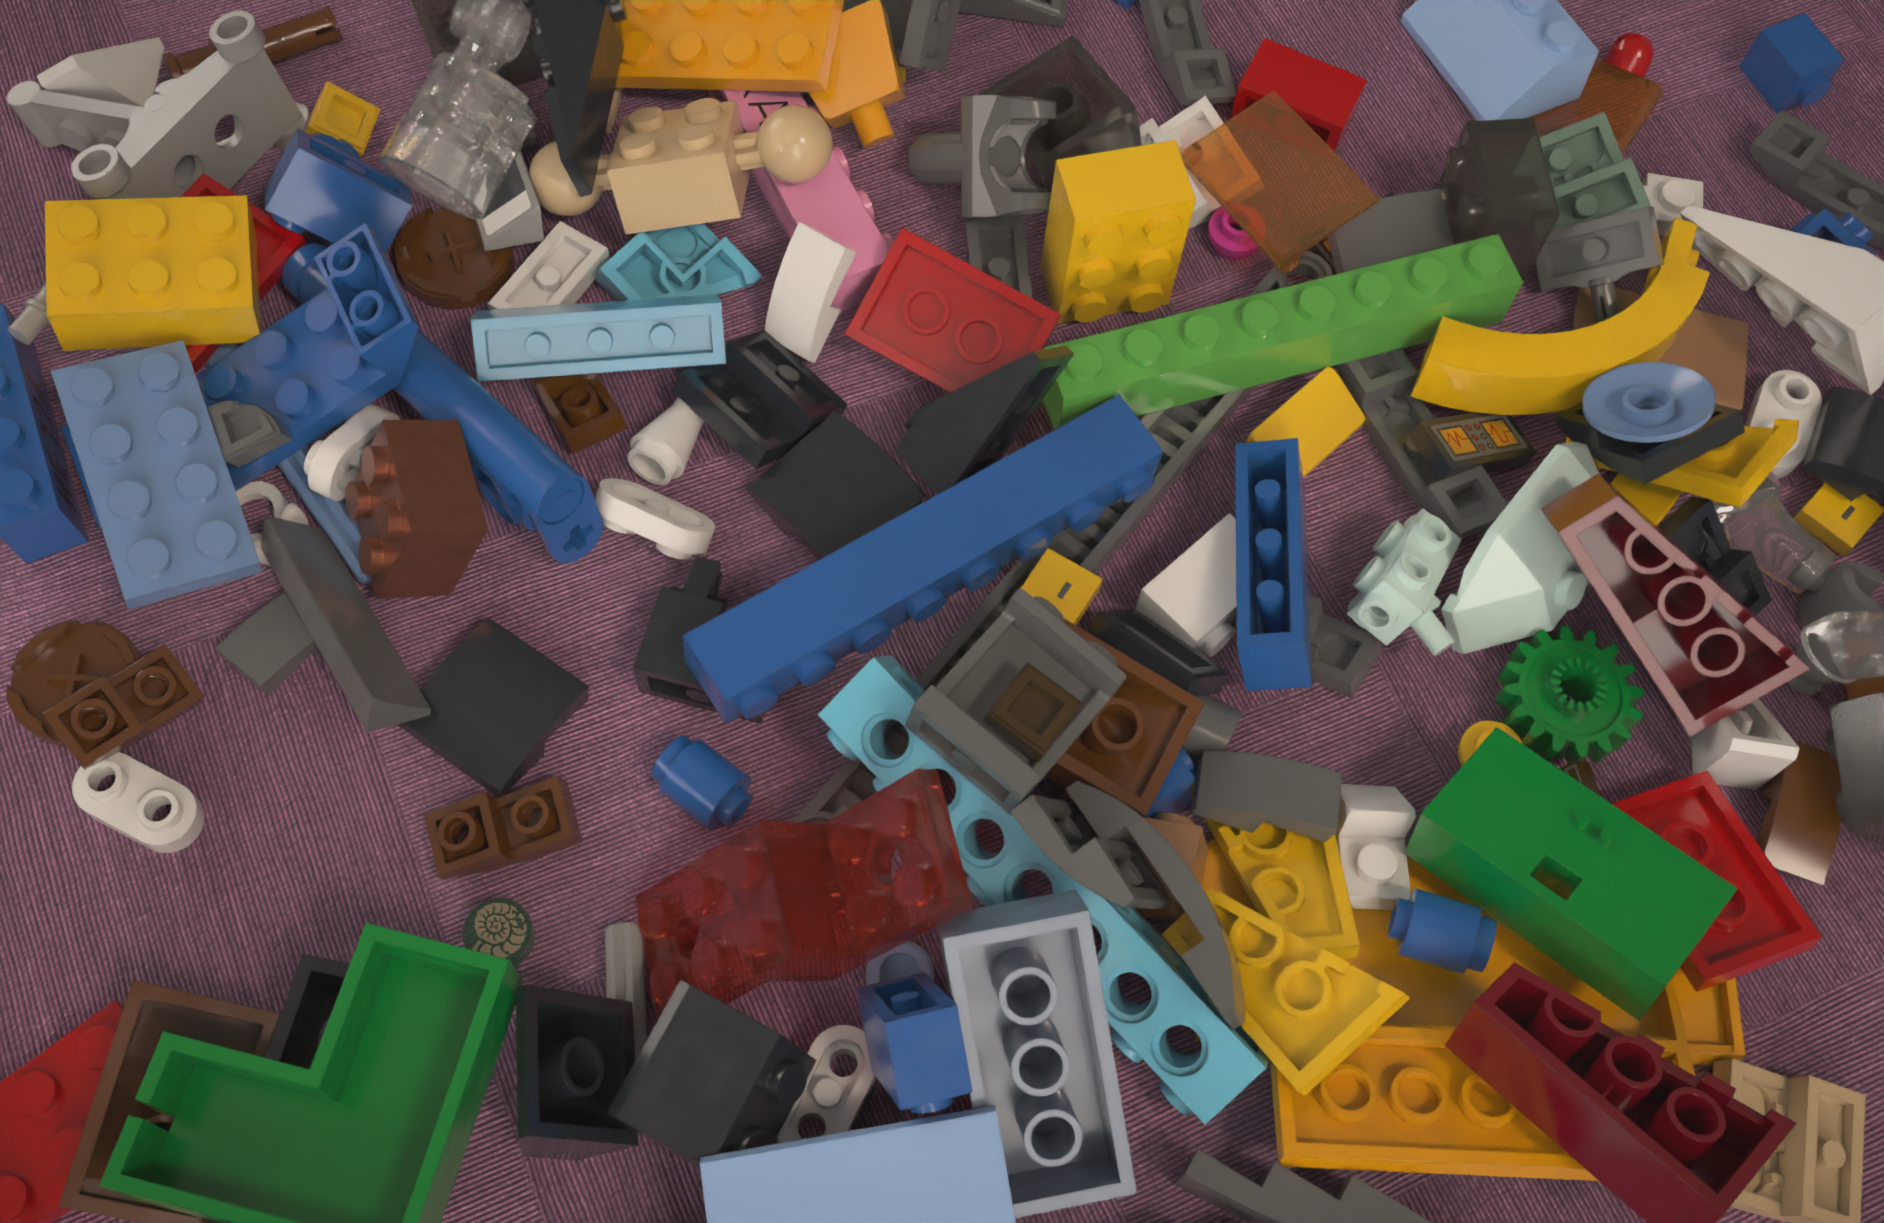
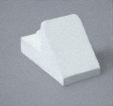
M1341 784L1338 830L1335 836L1351 907L1355 909L1393 910L1398 897L1409 900L1411 896L1407 856L1404 852L1406 850L1405 837L1416 818V812L1394 786Z

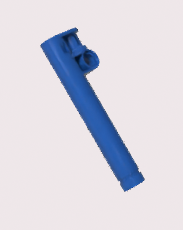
M319 243L307 244L297 249L288 258L283 267L282 281L284 287L302 304L327 289V285L314 259L316 255L328 248L325 245ZM418 329L401 384L393 389L426 420H459L476 482L485 498L506 522L512 526L520 522L528 530H538L548 553L558 563L568 564L586 556L597 544L604 528L602 515L588 482Z

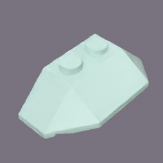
M1576 441L1556 444L1486 531L1464 569L1458 592L1451 593L1441 609L1447 631L1455 640V643L1451 645L1453 651L1466 654L1534 636L1541 629L1545 632L1552 631L1568 609L1576 608L1581 602L1588 581L1545 517L1541 508L1598 474L1587 444Z

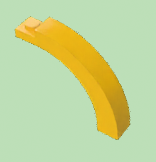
M1675 217L1660 242L1664 265L1649 268L1642 296L1622 312L1597 324L1566 332L1520 334L1480 328L1442 316L1424 355L1410 397L1443 407L1476 413L1534 415L1568 410L1582 403L1585 390L1600 375L1629 364L1658 362L1669 349L1703 294L1710 274L1706 270L1695 267L1700 251L1692 249L1697 224Z

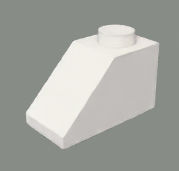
M1230 513L1143 587L1135 608L1199 653L1204 651L1209 657L1218 653L1236 632V629L1231 625L1237 613L1236 519Z

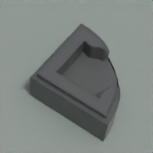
M229 400L208 407L225 461L238 468L293 440L287 427L280 419L258 406Z

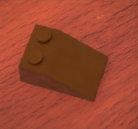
M1064 618L1065 624L1085 641H1095L1108 649L1117 660L1118 668L1125 673L1126 679L1112 699L1044 778L1065 787H1069L1076 781L1092 786L1118 799L1144 818L1150 810L1205 702Z
M133 980L58 1207L139 1223H206L207 1219L134 1200L100 1187L99 1184L128 1115L144 1119L168 1132L174 1118L165 1116L135 1100L163 1031L265 1058L281 1013Z

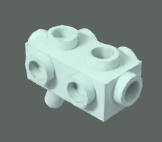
M1423 508L1416 515L1409 517L1404 525L1397 520L1394 521L1381 534L1373 546V550L1379 556L1371 559L1354 580L1353 586L1359 592L1349 602L1347 615L1386 646L1411 626L1434 657L1453 645L1455 640L1433 613L1441 603L1434 593L1462 539L1452 532L1444 521L1431 515Z

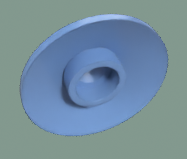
M1661 362L1635 363L1612 369L1591 382L1583 395V413L1591 426L1607 436L1630 442H1661L1683 437L1702 427L1714 413L1716 395L1711 383L1692 369Z

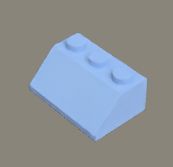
M1417 0L1403 13L1401 18L1402 25L1486 133L1579 99L1599 53L1596 46L1557 0Z

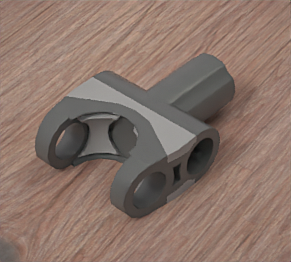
M962 96L961 131L920 134L909 150L910 170L916 176L918 182L922 184H961V217H1027L1049 212L1051 192H1047V188L1039 187L1031 180L1026 169L1025 153L1031 134L1038 127L1048 124V120L1056 119L1057 102L1023 96Z

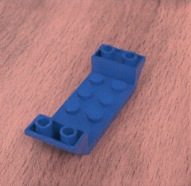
M364 223L314 257L327 285V289L196 375L212 425L213 421L208 409L209 406L223 401H238L239 403L258 406L275 415L287 427L293 439L239 468L226 462L235 492L401 384L419 325L373 228L367 223ZM68 423L61 426L62 433L97 525L102 529Z

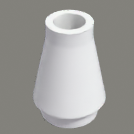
M678 397L672 406L632 437L630 441L631 450L627 457L630 466L640 477L656 485H666L671 479L681 477L705 421Z

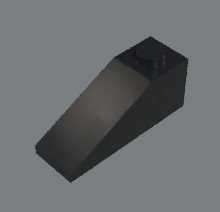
M1067 346L1033 351L933 402L920 406L907 420L905 428L908 432L895 452L937 495L1001 459L1074 353Z

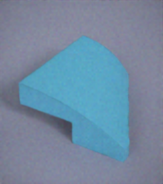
M704 223L639 232L599 268L595 280L617 301L718 295L753 286L760 280L762 275L726 236L719 240Z

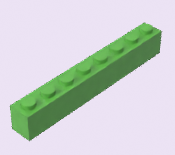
M1499 234L1044 347L1043 350L1067 346L1074 355L1042 400L1054 430L1119 394L1134 414L1141 416L1323 369L1327 366L1331 367L1432 340L1442 316L1480 328L1501 323L1520 290L1523 281Z

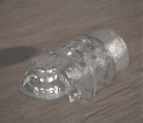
M522 0L457 1L452 13L450 29L451 34L461 39L453 54L444 52L436 56L431 65V73L425 83L420 84L414 95L415 101L411 108L404 112L379 156L382 166L404 185L433 203L470 219L483 218L508 174L510 164L518 156L523 147L524 139L529 130L533 129L538 119L527 105L529 98L507 80L496 74L505 63H510V61L517 57L527 39L531 19L529 11H527Z

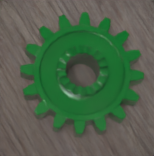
M1562 626L1552 639L1549 634L1541 629L1534 634L1527 644L1521 641L1508 657L1509 661L1497 676V680L1505 685L1495 697V703L1505 706L1507 717L1502 723L1513 728L1521 738L1523 745L1526 747L1530 746L1542 753V758L1548 762L1555 757L1566 759L1567 764L1575 760L1583 761L1588 755L1597 764L1605 759L1613 750L1617 751L1632 737L1630 730L1643 716V713L1632 706L1644 695V690L1637 686L1628 685L1626 682L1636 670L1633 664L1618 666L1613 658L1617 655L1619 647L1612 644L1603 651L1595 647L1596 632L1591 630L1580 641L1574 640L1569 626ZM1561 692L1569 694L1573 699L1568 701L1566 699L1568 696L1566 694L1562 695Z

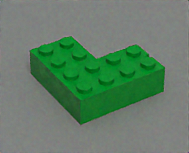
M365 923L310 1070L163 1031L135 1100L165 1116L174 1118L168 1132L144 1119L128 1115L99 1186L134 1200L220 1223H441L516 1005V988L522 986L524 981L509 959Z

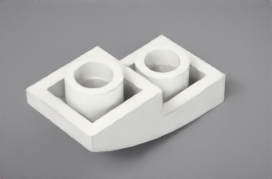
M799 222L789 242L773 287L766 317L765 331L787 349L807 361L815 363L841 309L832 305V302L857 252L814 227Z

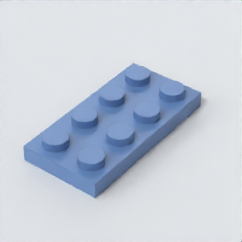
M184 340L51 370L128 609L262 573L258 555Z

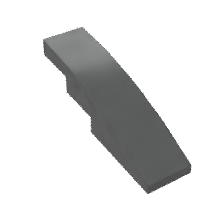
M1197 1149L1186 1160L1174 1185L1248 1223H1432L1354 1175L1336 1185L1332 1195L1277 1162H1274L1261 1173L1257 1182L1254 1183L1200 1149Z

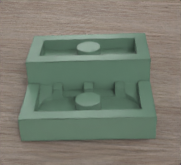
M1605 111L1498 153L1493 159L1508 196L1530 238L1534 234L1651 206L1632 158L1630 157L1625 160L1623 158Z

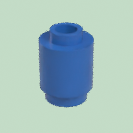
M685 735L677 737L658 757L651 772L652 778L660 783V792L709 830H714L721 824L727 827L733 826L747 811L753 799V795L748 792L751 777L701 739L692 741Z
M1415 888L1409 900L1397 898L1391 913L1387 937L1398 940L1396 950L1398 955L1463 974L1467 968L1483 972L1493 947L1497 922L1494 918L1481 915L1480 907Z

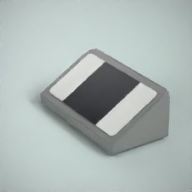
M515 135L503 138L460 168L463 185L485 251L544 240L540 205Z

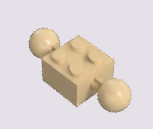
M703 98L689 103L685 108L662 111L659 107H645L624 117L612 153L600 155L593 191L590 195L579 196L560 160L556 141L545 145L536 153L530 164L529 177L539 204L546 210L561 216H575L588 211L597 203L603 191L612 190L625 234L741 218L751 169L765 167L768 172L782 181L790 183L806 182L818 176L827 166L832 154L833 140L825 120L817 112L805 106L788 105L778 108L766 117L759 131L744 133L736 100L719 102L714 98Z

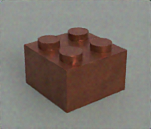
M382 420L371 446H366L363 450L362 465L355 480L350 481L346 488L347 513L350 519L357 520L361 535L358 551L360 568L364 575L371 576L376 599L451 595L488 531L459 420Z

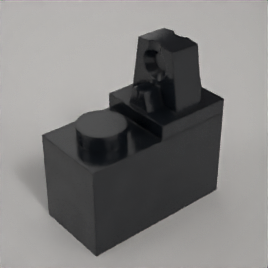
M695 556L683 588L671 586L670 589L661 587L633 665L639 692L718 713L685 662L683 635L726 611L727 599L717 597L723 578L719 561ZM766 711L751 719H745L743 715L738 718L762 724Z

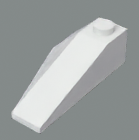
M1688 205L1680 212L1683 220L1697 224L1692 247L1700 251V254L1739 289L1747 291L1754 285L1760 299L1771 310L1770 316L1784 328L1793 320L1817 342L1812 346L1811 352L1830 368L1869 395L1880 388L1884 381V261L1864 249Z

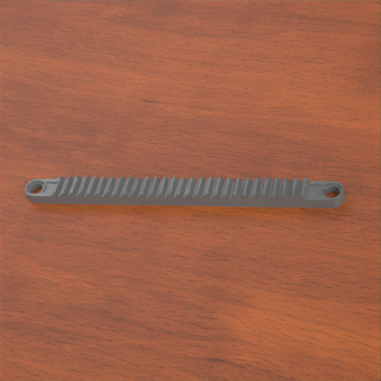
M1294 251L1283 256L1248 296L1288 287L1286 277L1292 274H1304L1312 280L1332 276L1333 272L1329 264L1321 256L1310 251ZM1258 385L1145 414L1140 420L1164 451L1153 476L1155 482L1152 487L1142 496L1131 502H1124L1121 498L1105 507L1103 514L1085 529L1075 532L1070 527L1054 536L1053 541L1047 548L1097 575L1101 568H1105L1108 565L1115 551H1119L1123 547L1127 537L1131 533H1135L1142 519L1151 514L1158 500H1162L1165 497L1170 486L1178 482L1185 468H1189L1193 464L1197 454L1200 451H1204L1212 436L1220 432L1227 419H1231L1239 404L1244 403L1254 387L1257 388ZM1047 548L1028 561H1021L1020 559L917 677L916 681L925 691L931 684L936 687L1003 613L1010 598L1023 586ZM892 719L885 729V743L893 753L902 756L908 748L909 735L902 723ZM859 758L856 761L846 759L794 819L785 834L784 850L788 867L798 879L808 884L823 885L835 881L844 874L883 826L888 825L892 821L898 810L885 801L877 792L872 783L876 776ZM824 832L832 836L838 846L834 857L822 864H812L804 860L799 853V845L808 834Z

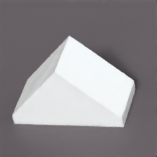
M156 37L74 54L37 75L41 86L47 91L144 107L146 100L154 95L164 46L160 38Z
M1758 698L1692 736V775L1707 770L1717 785L1757 790L1794 762L1800 748Z

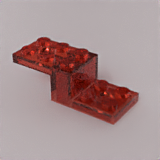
M915 769L825 824L759 820L635 897L638 908V925L643 935L651 977L650 989L656 1003L658 1019L680 980L691 984L725 1004L767 982L832 981L973 908L938 770ZM896 849H898L901 856V866L893 875L892 859ZM700 927L701 940L697 942L698 930Z

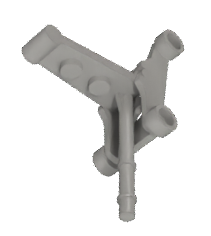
M242 10L231 11L215 20L210 27L209 36L217 51L192 71L178 78L161 82L154 89L156 95L149 97L144 107L45 91L35 81L21 82L15 85L7 95L8 103L41 146L51 148L63 144L81 151L72 162V176L87 195L93 198L106 199L181 197L202 173L226 188L231 189L274 144L280 150L285 151L296 129L299 128L304 131L311 116L306 106L295 103L263 48L266 38L256 19L248 11ZM231 114L235 122L234 133L227 139L217 143L215 140L216 125L221 118ZM46 283L33 298L27 299L24 303V310L8 328V332L15 339L26 345H30L47 323L51 324L47 317Z

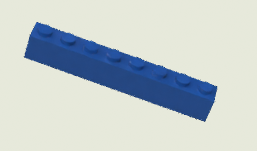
M1119 394L684 634L685 662L725 724L742 715L745 719L757 717L779 699L778 694L799 682L803 686H809L826 677L835 668L836 661L855 650L859 654H865L876 649L890 637L891 630L911 618L914 622H921L930 618L945 605L946 598L965 587L970 592L984 587L998 575L1000 567L1018 557L1021 561H1028L1036 557L1051 544L1054 536L1070 527L1075 532L1085 529L1103 514L1105 507L1122 498L1124 502H1131L1139 498L1154 484L1155 478L1153 476L1164 451Z

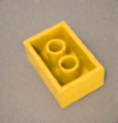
M1176 140L1056 160L1040 267L1052 308L1061 314L1057 324L1071 321L1088 323L1096 321L1105 315L1127 311L1145 313L1161 305L1169 304L1196 202Z
M247 195L45 201L47 317L63 351L155 347L184 340L185 345L246 343L261 333L256 232Z

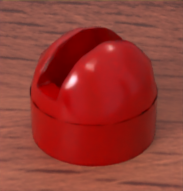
M1626 33L1614 41L1603 62L1645 78L1653 60L1654 49L1651 41L1646 36L1639 33Z

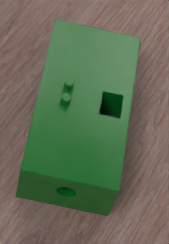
M1498 727L1490 733L1424 809L1404 852L1639 1022L1737 891L1735 886Z

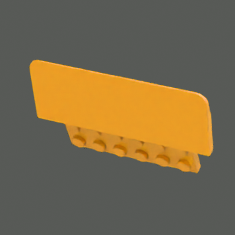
M1216 840L1207 842L1209 851L1201 885L1205 893L1212 887L1257 912ZM1406 855L1411 894L1417 888L1477 906ZM1352 908L1360 947L1357 958L1344 960L1378 980H1382L1407 994L1410 999L1306 1095L1299 1093L1270 1060L1278 1164L1283 1167L1599 1181L1444 1046L1473 1002L1515 962L1601 1011V1022L1624 1036L1635 1037L1640 1033L1665 1048L1662 1054L1664 1059L1695 1076L1693 1065L1713 1066L1714 1061L1731 1058L1741 1061L1746 1056L1736 978L1696 992L1681 968H1679L1639 1022L1497 919L1493 947L1483 972L1467 968L1463 974L1398 955L1396 952L1398 940L1387 937L1392 910ZM1481 908V915L1494 918ZM1195 1032V1042H1201L1200 1037Z

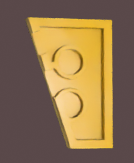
M1775 418L1773 428L1744 426L1745 433L1651 481V483L1707 498L1716 503H1724L1741 508L1797 441L1799 420ZM1567 436L1566 443H1572L1573 441ZM1592 457L1596 467L1614 471Z
M1194 781L1193 789H1192V793H1191V799H1192V800H1193V792H1194L1195 781ZM1202 817L1259 914L1342 959L1358 957L1360 943L1335 834L1326 842L1266 822H1263L1253 833Z
M1212 887L1206 892L1226 929L1239 967L1245 1004V1022L1240 1026L1299 1093L1303 1095L1308 1094L1410 999L1407 994L1382 980H1378L1344 959L1312 944ZM1186 912L1162 933V936L1180 956L1204 940V937Z

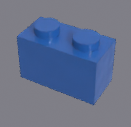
M299 128L296 129L265 187V210L271 212L272 218L277 223L296 233H305L308 230L328 240L329 246L364 223H367L373 228L384 253H386L412 207L408 184Z
M925 972L856 988L872 1072L900 1111L909 1109L913 1113L940 1111L953 1103L952 1097L973 1092L958 1006Z

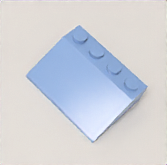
M996 1105L705 1156L700 1159L707 1223H1016Z

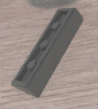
M265 518L261 549L366 732H373L429 716L431 712L430 706L322 528L280 518Z

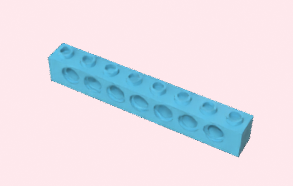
M892 655L873 657L818 714L831 728L827 732L830 742L848 759L856 761L859 758L876 776L872 783L881 797L896 809L901 810L905 807L922 825L919 829V834L924 842L940 857L948 859L951 856L969 875L966 879L967 886L984 905L991 906L1030 898L1023 886V877L1028 869L1039 870L1047 875L1052 883L1053 893L1076 889L1089 909L1091 924L1098 929L1102 938L1101 950L1096 953L1108 1023L1113 1027L1110 1031L1112 1040L1129 1059L1135 1063H1140L1144 1060L1162 1079L1159 1083L1162 1093L1179 1112L1186 1116L1193 1112L1206 1125L1267 1068L1269 1058L1241 1026L1234 1030L1181 956L1135 908L1122 907L1100 897L1062 871L1033 842L1013 814L1010 816L908 728L906 730L909 735V745L902 756L893 753L887 747L884 739L886 726L894 719L905 727L913 704L925 690ZM937 768L947 771L956 783V796L951 804L940 802L931 792L930 779ZM981 819H990L996 822L1002 829L1004 846L1000 853L988 852L979 844L976 829ZM1131 972L1144 977L1151 988V1000L1142 1004L1127 1000L1119 989V975ZM1175 1025L1190 1027L1200 1037L1202 1050L1193 1055H1184L1177 1052L1168 1042L1167 1029Z

